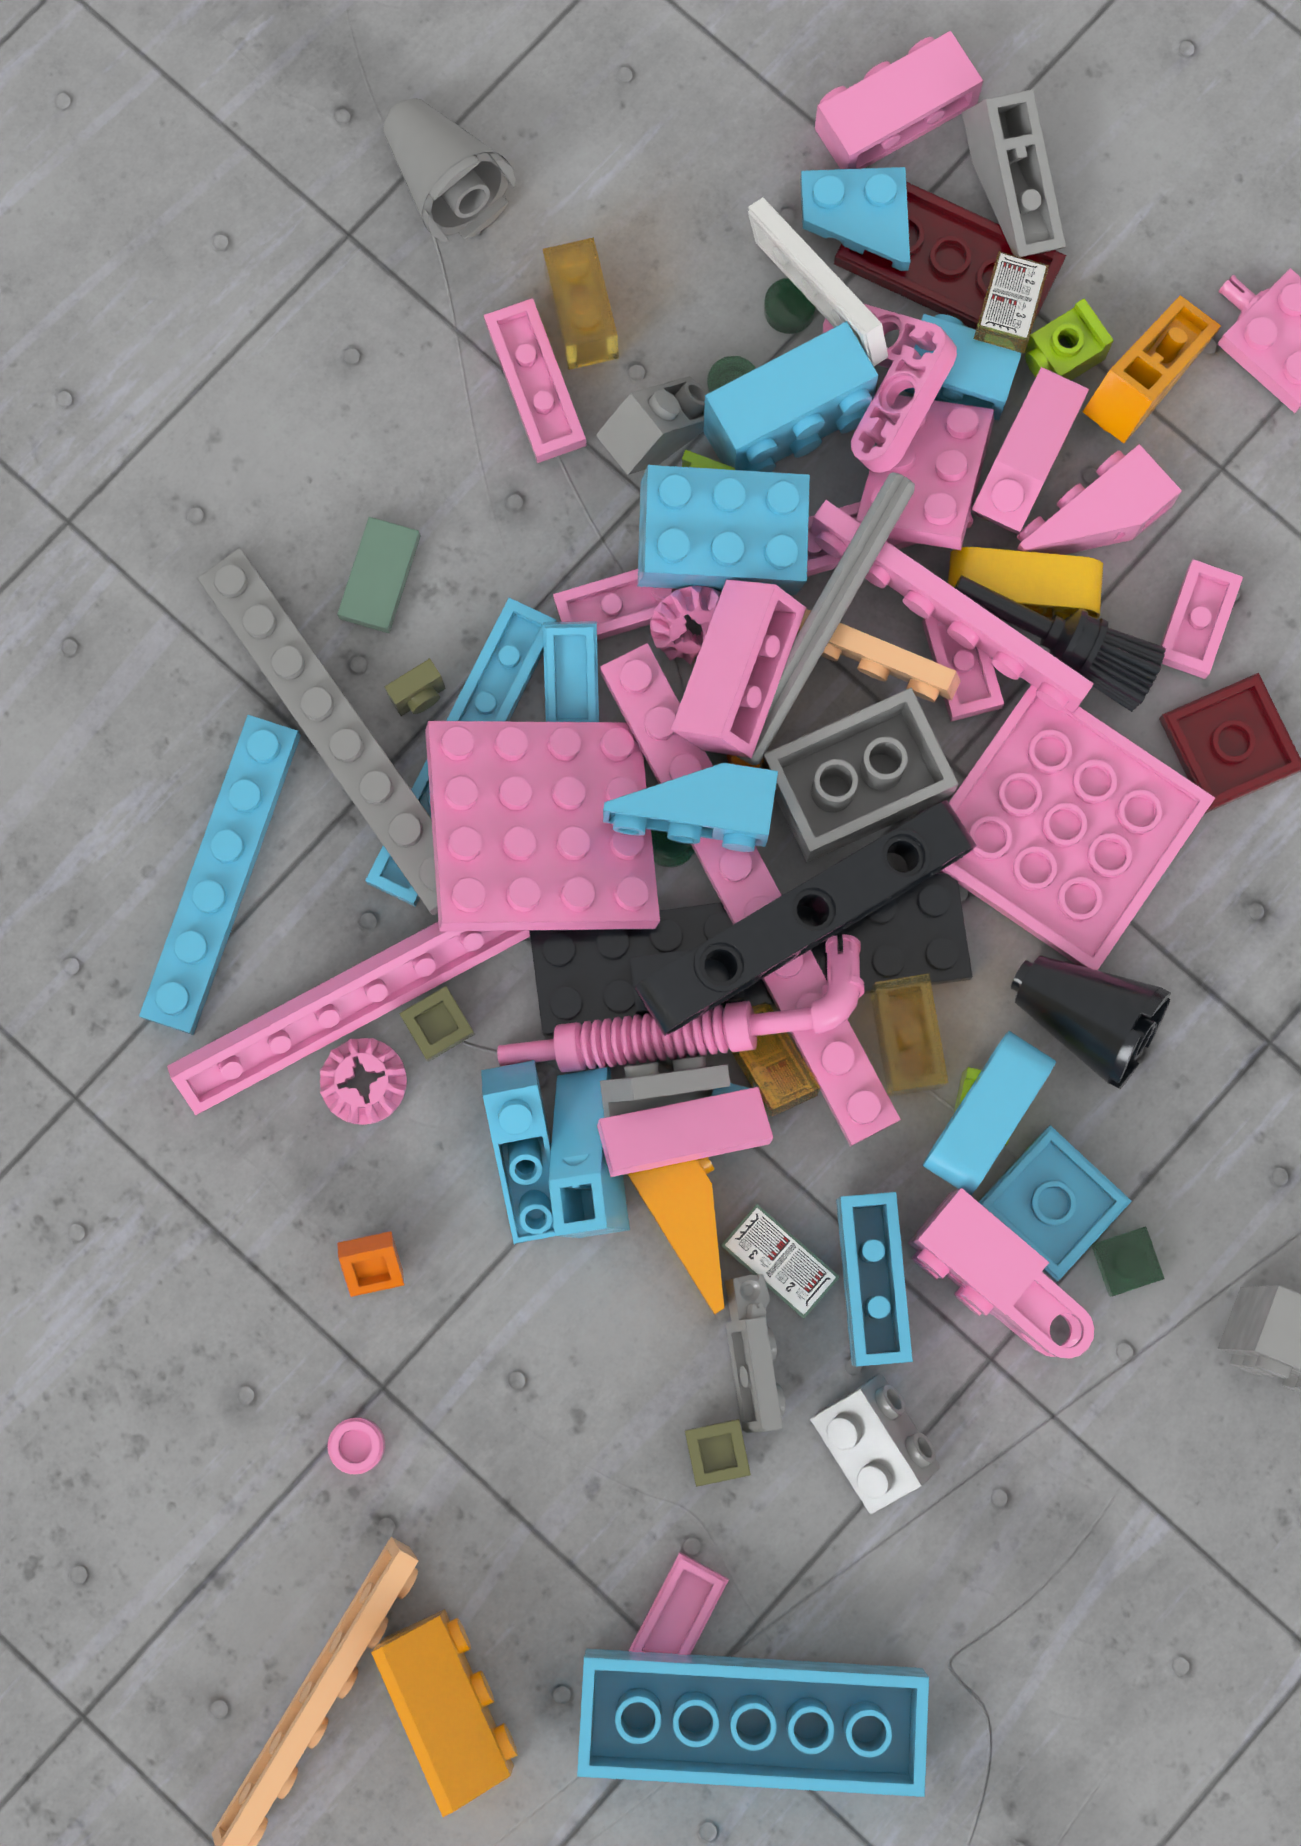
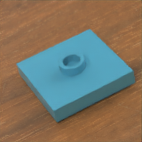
M1050 1125L978 1202L1049 1261V1264L1043 1271L1054 1282H1058L1132 1201Z

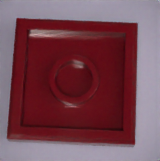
M1259 673L1162 714L1159 718L1188 780L1215 797L1205 814L1301 772V758Z

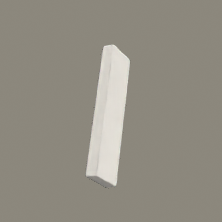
M763 197L748 207V215L756 244L834 328L846 321L848 322L873 367L888 358L883 326L875 315Z

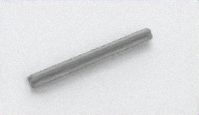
M892 472L885 480L794 640L752 758L737 756L741 760L755 766L761 762L763 754L769 748L913 495L915 484L907 477Z

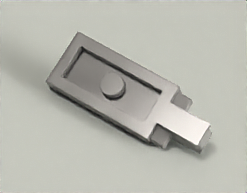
M748 1275L725 1280L731 1322L726 1323L742 1431L745 1430V1433L783 1429L781 1416L785 1413L786 1403L784 1392L781 1386L776 1383L773 1360L776 1358L777 1345L773 1331L767 1327L765 1316L767 1312L765 1309L771 1299L764 1275Z

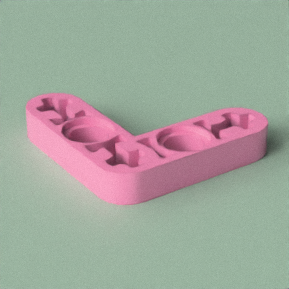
M864 304L882 323L884 335L889 331L899 330L897 341L894 345L887 348L888 358L877 364L889 368L851 440V450L854 456L872 472L882 473L895 467L903 458L954 365L957 347L945 331L936 324ZM826 318L823 323V333L834 328ZM917 344L921 349L934 352H926L921 356L914 348ZM914 388L915 393L909 404L903 408L894 409L893 404L898 394L905 389ZM875 443L883 444L882 447L874 446Z

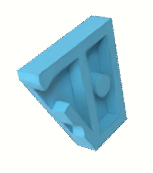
M905 167L801 171L802 228L823 238H835L844 247L860 254L867 250L892 261V267L900 271L909 270L910 246Z

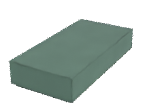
M368 517L337 613L340 620L390 634L421 537L418 530Z

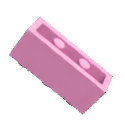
M951 31L936 39L927 37L916 43L906 56L892 64L885 61L874 66L860 82L849 88L840 86L827 93L820 101V104L817 105L815 130L840 169H863L978 104L983 79Z
M726 579L671 730L703 751L752 758L806 607L776 584Z

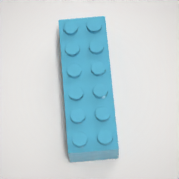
M586 1649L583 1665L577 1777L925 1797L929 1676L923 1668Z

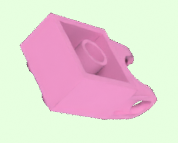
M960 1188L949 1193L908 1242L917 1251L911 1259L936 1280L939 1277L943 1279L947 1276L960 1287L954 1295L966 1307L978 1316L981 1314L987 1316L989 1313L994 1315L1035 1351L1044 1356L1070 1359L1080 1356L1089 1349L1094 1339L1095 1329L1092 1318L1081 1305L1042 1272L1049 1264V1261L964 1189ZM1058 1315H1061L1067 1321L1070 1330L1068 1339L1060 1346L1052 1340L1050 1335V1325Z

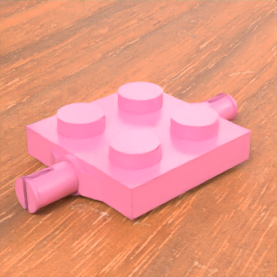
M1290 268L1271 288L1255 295L1235 275H1232L1218 292L1233 303L1241 313L1236 323L1222 336L1217 345L1292 412L1296 413L1301 408V277Z

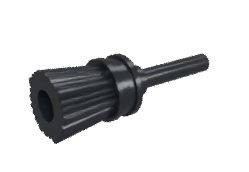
M962 575L954 587L996 617L1041 638L1040 645L1048 648L1051 655L1094 683L1093 687L1131 712L1144 701L1146 694H1148L1161 670L1162 660L1166 651L1165 647L1108 628L1109 623L1107 620L1102 618L1096 619L1088 615V611L1082 608L1066 619L1056 614L1050 619Z

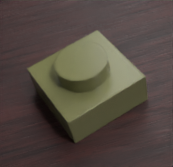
M430 658L384 686L400 716L405 715L409 711H412L413 714H419L429 709L440 699L438 693L446 689L440 673Z
M447 986L399 1013L428 1062L475 1035Z
M739 1419L685 1430L696 1487L751 1475Z

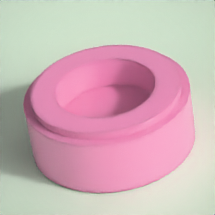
M354 1417L342 1421L332 1430L328 1439V1454L332 1463L339 1470L348 1474H362L373 1469L380 1462L385 1451V1439L381 1429L373 1421L362 1417Z

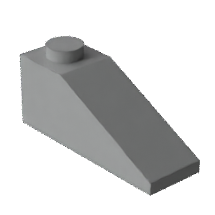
M1033 89L988 98L963 111L962 117L972 164L1014 257L1021 258L1066 247Z

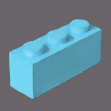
M896 1192L841 1196L836 1199L851 1364L858 1367L913 1362Z

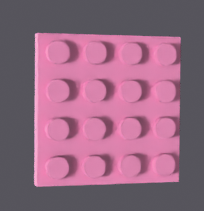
M1030 685L949 802L977 846L940 872L947 873L957 880L960 886L1076 965L1098 970L1215 797L1081 707H1078L1073 714L1065 707L1062 711L1048 706L1036 695L1037 688Z
M428 721L425 732L439 931L656 929L660 922L651 830L646 829L645 835H627L614 831L613 824L603 822L604 802L647 788L643 752L627 722Z

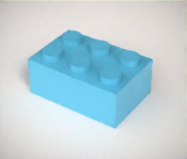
M846 321L706 394L704 434L721 463L734 467L735 470L772 472L776 467L775 463L791 454L795 458H799L814 451L821 445L823 437L837 430L844 434L856 429L874 398L879 375Z
M648 465L641 480L637 587L681 589L689 586H706L722 591L727 579L776 584L789 595H797L807 582L810 475Z

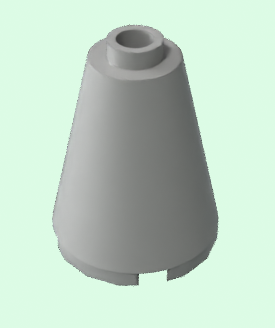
M421 99L402 100L389 110L383 127L385 137L421 219L431 235L442 242H450L446 237L448 235L459 233L463 239H467L490 226L504 211L509 202L504 197L508 184L510 183L513 188L515 187L516 178L513 167L502 155Z

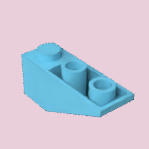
M721 763L604 802L603 822L613 824V830L622 834L645 835L646 829L668 832V839L680 843L697 844L700 843V838L703 837L722 840V847L729 850L753 852L755 846L765 847L768 840L778 771Z
M535 1060L481 1070L482 1095L513 1243L517 1244L553 1237L555 1233L549 1189L551 1140Z
M609 1067L557 1076L549 1168V1189L555 1236L583 1238L630 1230L623 1175L610 1177L597 1128L599 1119L605 1118L600 1081L612 1079Z

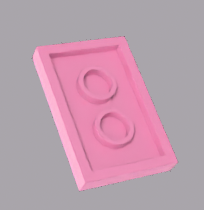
M898 395L893 404L894 409L905 407L913 397ZM934 400L900 462L889 471L882 473L869 470L856 521L862 523L888 475L892 472L899 473L915 484V491L888 539L961 550L994 423V409Z

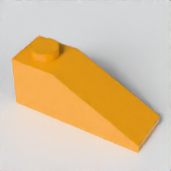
M1180 295L1109 370L1082 412L1096 422L1104 431L1112 434L1124 444L1149 417L1221 328V325Z
M706 1157L627 1174L713 1314L723 1310L724 1299L713 1188L707 1176L715 1168L709 1158Z

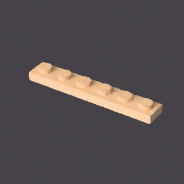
M390 1537L212 1832L215 1846H257L268 1823V1818L265 1817L276 1798H285L291 1790L298 1774L296 1764L307 1747L313 1749L321 1740L328 1725L326 1714L337 1697L343 1699L351 1690L358 1675V1667L356 1665L366 1648L373 1649L384 1635L388 1625V1618L385 1616L396 1598L403 1599L414 1585L418 1575V1569L415 1566L419 1560L409 1546L393 1537Z

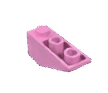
M1140 444L1127 455H1124L1119 450L1096 470L1100 477L1086 489L1081 483L1071 488L1057 502L1056 505L1060 510L1051 518L1045 521L1039 516L1030 522L1017 536L1020 543L1016 551L1065 555L1133 540L1172 508L1182 490Z

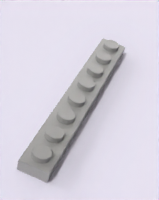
M238 548L197 577L198 581L433 916L438 913L431 817L247 556Z

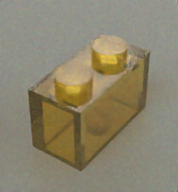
M594 237L542 249L545 275L568 370L619 359L618 335Z
M923 974L874 982L870 989V996L888 1096L943 1088L949 1082L930 975Z

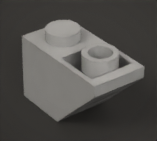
M690 376L632 392L603 425L596 436L627 475L645 470L648 465H659L704 431L705 395L708 392L700 384L694 382Z

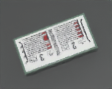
M758 1204L754 1206L721 1244L723 1249L753 1275L763 1274L767 1287L803 1319L840 1278Z

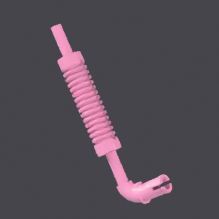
M842 934V952L838 949L837 935L827 940V984L822 985V998L812 1001L811 1007L754 1014L750 1001L728 1003L725 1008L722 1005H718L714 1010L711 1009L666 1036L663 1035L650 1013L644 1014L643 1018L641 1015H634L633 1019L631 1016H624L623 1021L620 1017H615L613 1022L610 1018L603 1020V1023L601 1020H594L593 1024L591 1021H584L583 1025L580 1022L558 1024L554 1029V1039L499 1045L497 1049L498 1061L500 1066H506L535 1060V1062L556 1060L560 1071L565 1073L585 1070L587 1066L589 1069H596L597 1065L599 1068H606L607 1064L609 1067H615L617 1062L620 1066L626 1065L627 1061L629 1064H636L637 1060L639 1063H646L647 1059L650 1062H656L657 1058L660 1061H665L667 1057L673 1060L678 1055L680 1058H686L688 1054L690 1057H696L698 1052L701 1056H707L708 1051L711 1055H715L718 1049L721 1053H727L728 1049L732 1052L756 1050L757 1036L808 1029H814L815 1034L829 1031L849 1018L858 1004V999L864 994V981L860 978L859 953L861 951V943L854 936Z

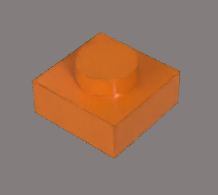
M392 1231L337 1243L338 1259L350 1297L404 1286L403 1268Z

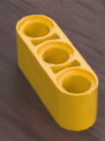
M962 547L961 550L953 549L950 552L948 584L952 587H955L962 575L1050 619L1055 614L1066 619L1080 608L1088 611V615L1096 619L1100 617L1103 562L1083 556L981 547Z

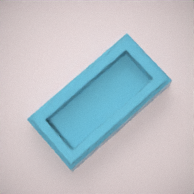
M597 621L543 622L546 722H599Z

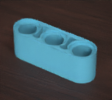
M1008 1031L988 1059L922 1166L957 1189L962 1188L969 1195H972L1055 1066L1056 1060L1011 1031Z

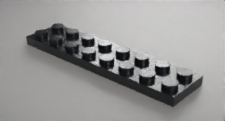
M947 873L931 876L836 934L839 951L843 952L842 934L854 936L861 943V951L859 953L860 978L864 981V994L971 980L973 977L959 884L957 880ZM722 902L659 910L660 922L656 929L529 930L543 1036L554 1035V1029L558 1024L580 1022L583 1025L584 1021H591L593 1024L594 1020H601L603 1023V1020L610 1018L613 1022L615 1017H620L623 1021L624 1016H631L633 1019L634 1015H641L643 1018L644 1014L649 1012L636 1013L629 957L696 948L733 925ZM807 906L797 907V914L803 923L809 926H819L818 915L812 908ZM826 940L811 949L827 980ZM762 979L744 990L745 1000L720 1004L725 1008L728 1003L750 1001L753 1009L776 1006Z

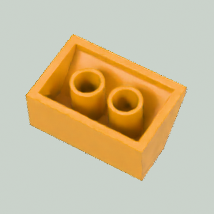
M445 1609L384 1637L371 1652L442 1817L455 1812L510 1777L514 1767L511 1759L518 1756L514 1740L506 1724L503 1723L496 1726L487 1705L494 1703V1697L485 1675L481 1670L473 1674L464 1652L471 1649L465 1629L459 1618L450 1621Z

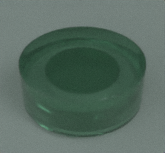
M789 278L780 279L769 287L764 300V315L773 329L785 334H794L803 331L811 324L816 307Z

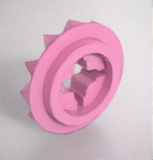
M706 586L684 587L672 592L657 605L651 617L650 631L656 648H660L670 661L679 657L691 664L694 657L698 656L721 592ZM689 614L692 620L695 619L696 623L701 624L702 631L700 635H693L690 630H687L685 615Z
M374 1038L349 1039L339 1047L331 1050L323 1067L320 1069V1094L326 1105L337 1117L352 1124H373L387 1118L398 1108L406 1091L407 1077L402 1060L391 1047ZM357 1059H359V1063L366 1072L385 1073V1076L377 1078V1081L370 1084V1093L368 1094L370 1103H366L365 1097L361 1095L357 1088L349 1089L348 1087L341 1088L340 1086L347 1084V1080L355 1077L354 1068L357 1067L355 1062Z

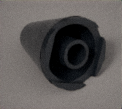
M1042 955L1034 963L1025 960L1011 984V989L1017 992L1015 1003L1108 1084L1118 1089H1121L1127 1083L1139 1065L1135 1060L1139 1057L1144 1047L1149 1048L1171 1000L1168 998L1171 992L1162 987Z

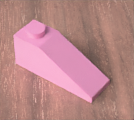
M1040 368L972 507V514L1017 535L1022 531L1089 391L1088 388L1045 368Z

